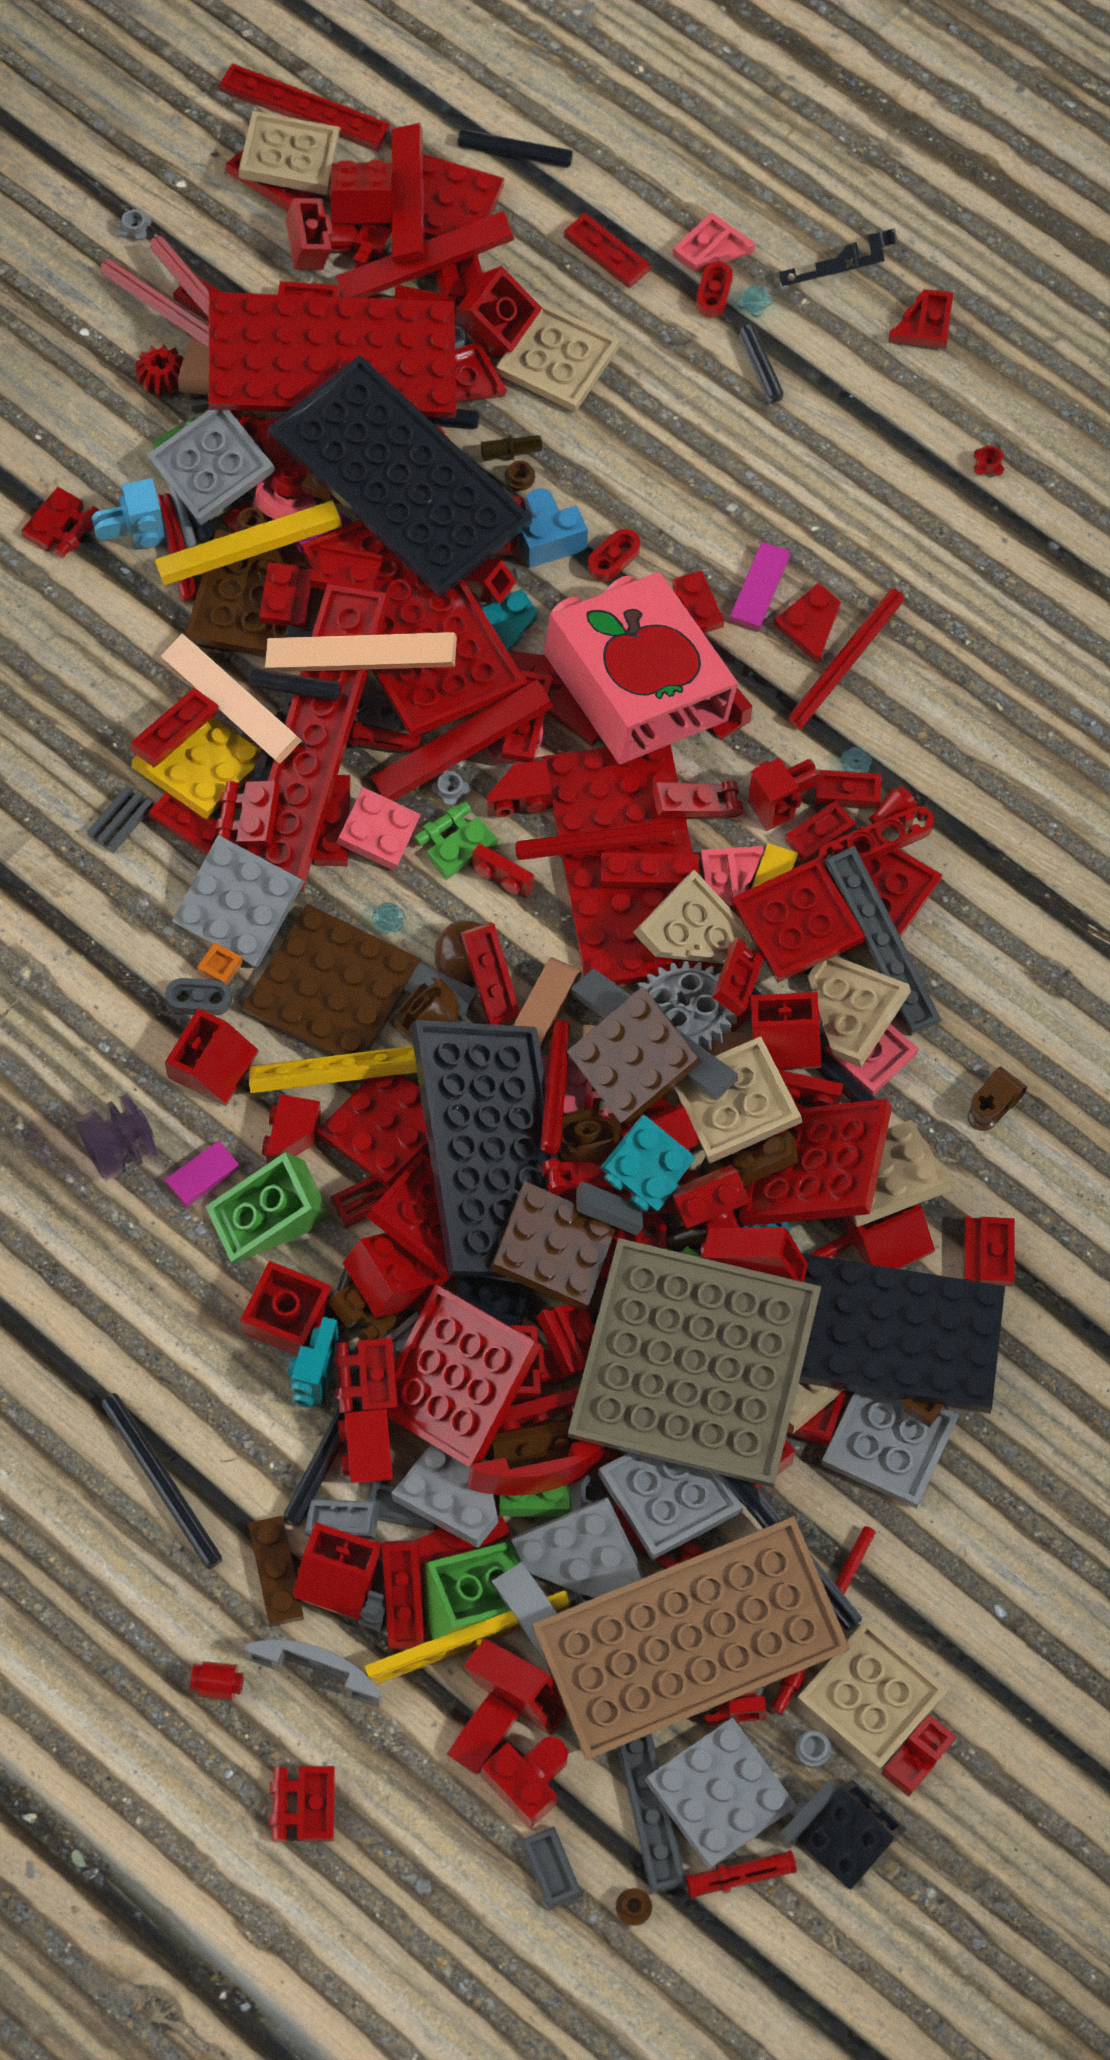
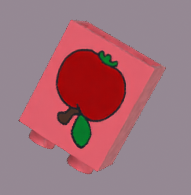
M660 571L636 580L633 576L621 577L610 584L605 592L584 601L579 597L567 598L558 603L550 612L543 653L619 765L728 721L738 682Z

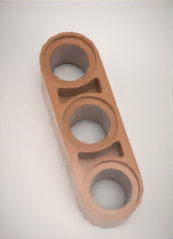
M192 336L179 372V391L181 393L208 395V347Z
M550 957L513 1025L536 1027L540 1051L543 1050L551 1036V1027L554 1021L560 1019L572 996L571 987L580 980L582 973L580 969L553 957Z

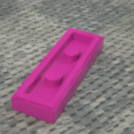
M761 542L731 613V623L760 631L789 561L791 551Z

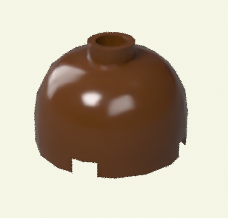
M460 920L449 924L441 931L434 949V963L439 972L470 987L476 986L460 933L484 924L474 920Z
M431 978L435 983L430 986L425 983L419 985L401 1005L399 1011L403 1013L401 1021L395 1018L394 1024L395 1028L407 1038L412 1040L410 1025L415 1020L457 1022L460 1011L458 999L453 990L440 978Z
M594 1109L579 1110L565 1115L562 1122L561 1145L558 1149V1155L564 1162L604 1163L622 1140L619 1120L611 1113H608L609 1120L603 1119V1116H598V1110Z

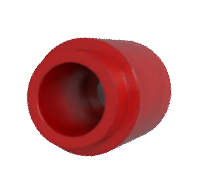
M203 1661L202 1664L194 1663L190 1680V1692L198 1693V1696L203 1698L233 1701L235 1694L242 1693L244 1673L238 1672V1665L209 1661Z

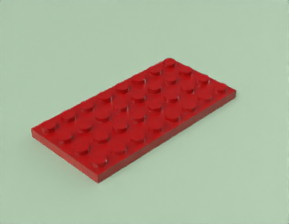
M209 292L208 409L288 412L356 357L361 355L426 417H456L454 301Z
M360 521L301 544L302 553L311 568H314L317 556L320 553L321 543L383 555V564L380 567V574L374 591L387 593L390 600L379 635L448 632L456 634L455 667L371 669L411 738L497 703L527 685V682L464 580L442 598L438 597Z
M671 744L620 765L608 747L544 756L543 760H546L552 792L551 805L557 836L672 822L675 827V840L561 855L583 975L585 976L592 969H595L619 986L648 981V974L658 977V968L661 967L666 972L671 971V963H674L680 969L684 962L688 961L689 968L694 969L695 965L701 961L655 957L633 933L674 889L601 887V852L693 854L686 817H658L652 788L656 782L678 783ZM701 962L703 971L713 966L715 972L716 963Z

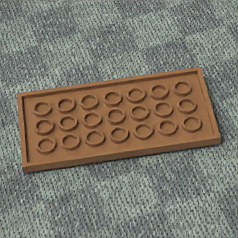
M794 1516L531 1624L585 1761L850 1650Z

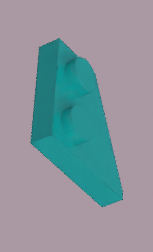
M523 589L506 596L500 604L491 603L481 608L508 652L513 646L516 647L522 639L523 633L530 629L538 619V612Z

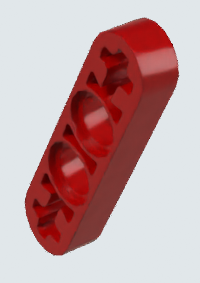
M922 806L912 807L826 843L819 850L818 857L828 874L831 875L825 864L827 855L831 854V856L842 852L844 847L847 850L853 847L854 842L861 840L870 845L868 852L859 853L863 863H867L929 836L934 824L933 813ZM914 818H917L919 822L925 821L924 827H920L919 824L913 825ZM888 828L894 829L898 832L899 838L894 841H888L882 837L881 832Z

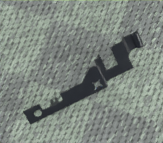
M895 228L867 235L871 251L870 255L858 257L860 254L857 242L846 245L836 258L815 263L816 271L796 275L795 268L780 271L779 276L782 287L884 262L882 247L898 243ZM853 258L852 263L854 264V266H849L847 268L848 264L845 260L849 261ZM790 273L795 276L793 281L788 280Z

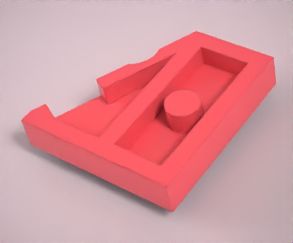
M711 212L673 248L672 256L694 272L703 270L711 262L721 261L725 263L752 254L755 251V243Z
M763 846L701 850L700 859L704 881L733 912H736L731 903L732 897L749 890L763 855Z

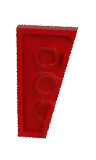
M480 342L455 350L456 402L505 397L507 389Z

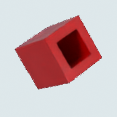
M489 558L464 579L477 602L500 604L517 582L502 559Z

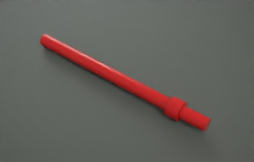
M863 1526L835 1581V1585L843 1594L848 1589L876 1534V1531L868 1526ZM806 1669L780 1679L781 1687L770 1707L772 1712L783 1715L793 1693L799 1692L805 1680L803 1674Z

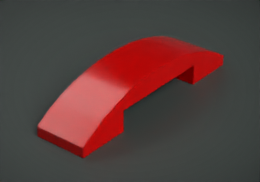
M585 1441L571 1444L568 1456L565 1458L509 1469L506 1458L472 1464L467 1485L469 1489L503 1496L531 1495L554 1490L576 1481L591 1471L601 1461L605 1446Z

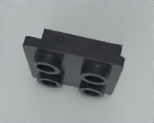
M852 1779L840 1787L822 1811L799 1836L798 1842L848 1889H853L885 1850L896 1842L907 1829Z

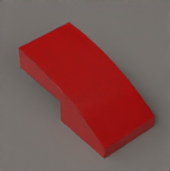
M490 1692L455 1740L447 1755L475 1775L479 1774L481 1766L488 1761L497 1745L503 1741L521 1712L493 1692Z
M928 1714L910 1735L903 1747L885 1766L881 1775L910 1797L953 1744L957 1736Z

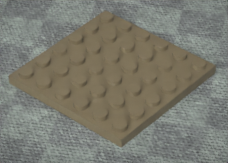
M618 1238L568 1437L774 1488L821 1286Z

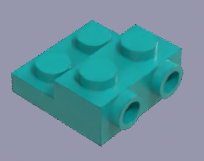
M641 1115L600 1169L607 1174L604 1179L619 1191L625 1188L633 1195L630 1199L631 1202L642 1211L647 1212L648 1209L658 1211L678 1186L677 1182L696 1157L647 1116Z
M323 1317L320 1328L315 1327L310 1341L311 1348L300 1346L298 1356L291 1357L287 1376L290 1377V1391L294 1393L292 1402L297 1406L311 1408L313 1405L322 1407L332 1372L331 1358L335 1357L334 1343H339L337 1320Z

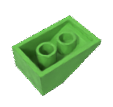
M286 1152L205 1206L230 1262L234 1264L302 1236L331 1217L306 1162Z
M512 1541L427 1562L421 1567L424 1618L433 1640L509 1612L508 1607L491 1581L521 1562Z

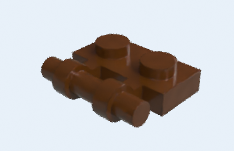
M355 1283L333 1294L327 1301L347 1328L355 1324L359 1325L362 1329L358 1332L359 1340L381 1339L386 1335L387 1330L398 1328L413 1315V1309L382 1316L381 1319L374 1318L372 1311Z

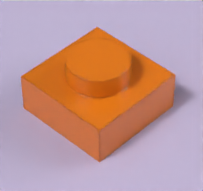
M214 942L197 966V971L200 975L210 980H219L228 985L242 965L243 958Z

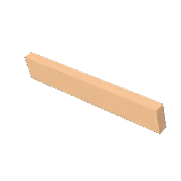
M454 632L268 638L265 669L275 672L455 667L457 636Z
M183 633L161 655L193 687L218 704V709L279 764L301 742V739Z

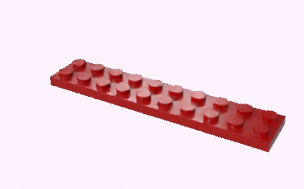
M327 584L311 637L379 635L390 600L388 594ZM369 669L301 671L300 676L338 682L341 686L340 697L338 700L332 701L294 694L285 726L301 739V742L280 764L274 760L268 781H276L280 785L271 846H248L247 848L251 853L305 881L300 889L302 892Z

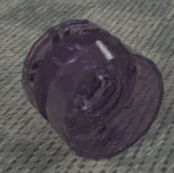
M127 1093L118 1098L122 1113L119 1112L112 1101L106 1103L109 1119L106 1121L95 1109L74 1119L81 1140L105 1182L126 1172L123 1156L127 1154L137 1166L142 1164L143 1161L139 1148L142 1149L149 1160L158 1156L152 1129L142 1110L135 1105Z

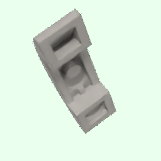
M520 1562L491 1582L546 1664L531 1624L555 1615L557 1612L526 1567Z
M262 1640L247 1643L244 1652L247 1660L280 1671L286 1658L346 1680V1696L378 1708L380 1707L382 1702L381 1692L376 1685L355 1665L333 1652L311 1644L289 1640Z

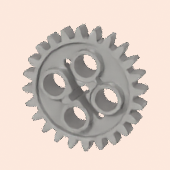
M685 961L680 969L674 963H671V971L668 972L659 967L658 977L648 974V984L640 982L638 984L639 989L643 986L675 1027L698 1045H704L708 1050H711L712 1040L722 1043V1033H732L731 1024H737V1016L712 998L721 974L714 975L713 966L703 971L701 962H698L693 969L689 968L688 961Z

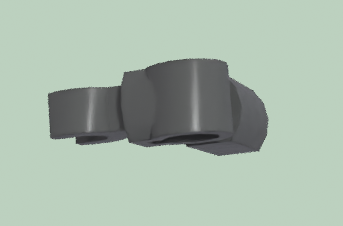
M383 1562L372 1589L368 1593V1600L364 1603L359 1620L360 1626L377 1632H381L387 1618Z

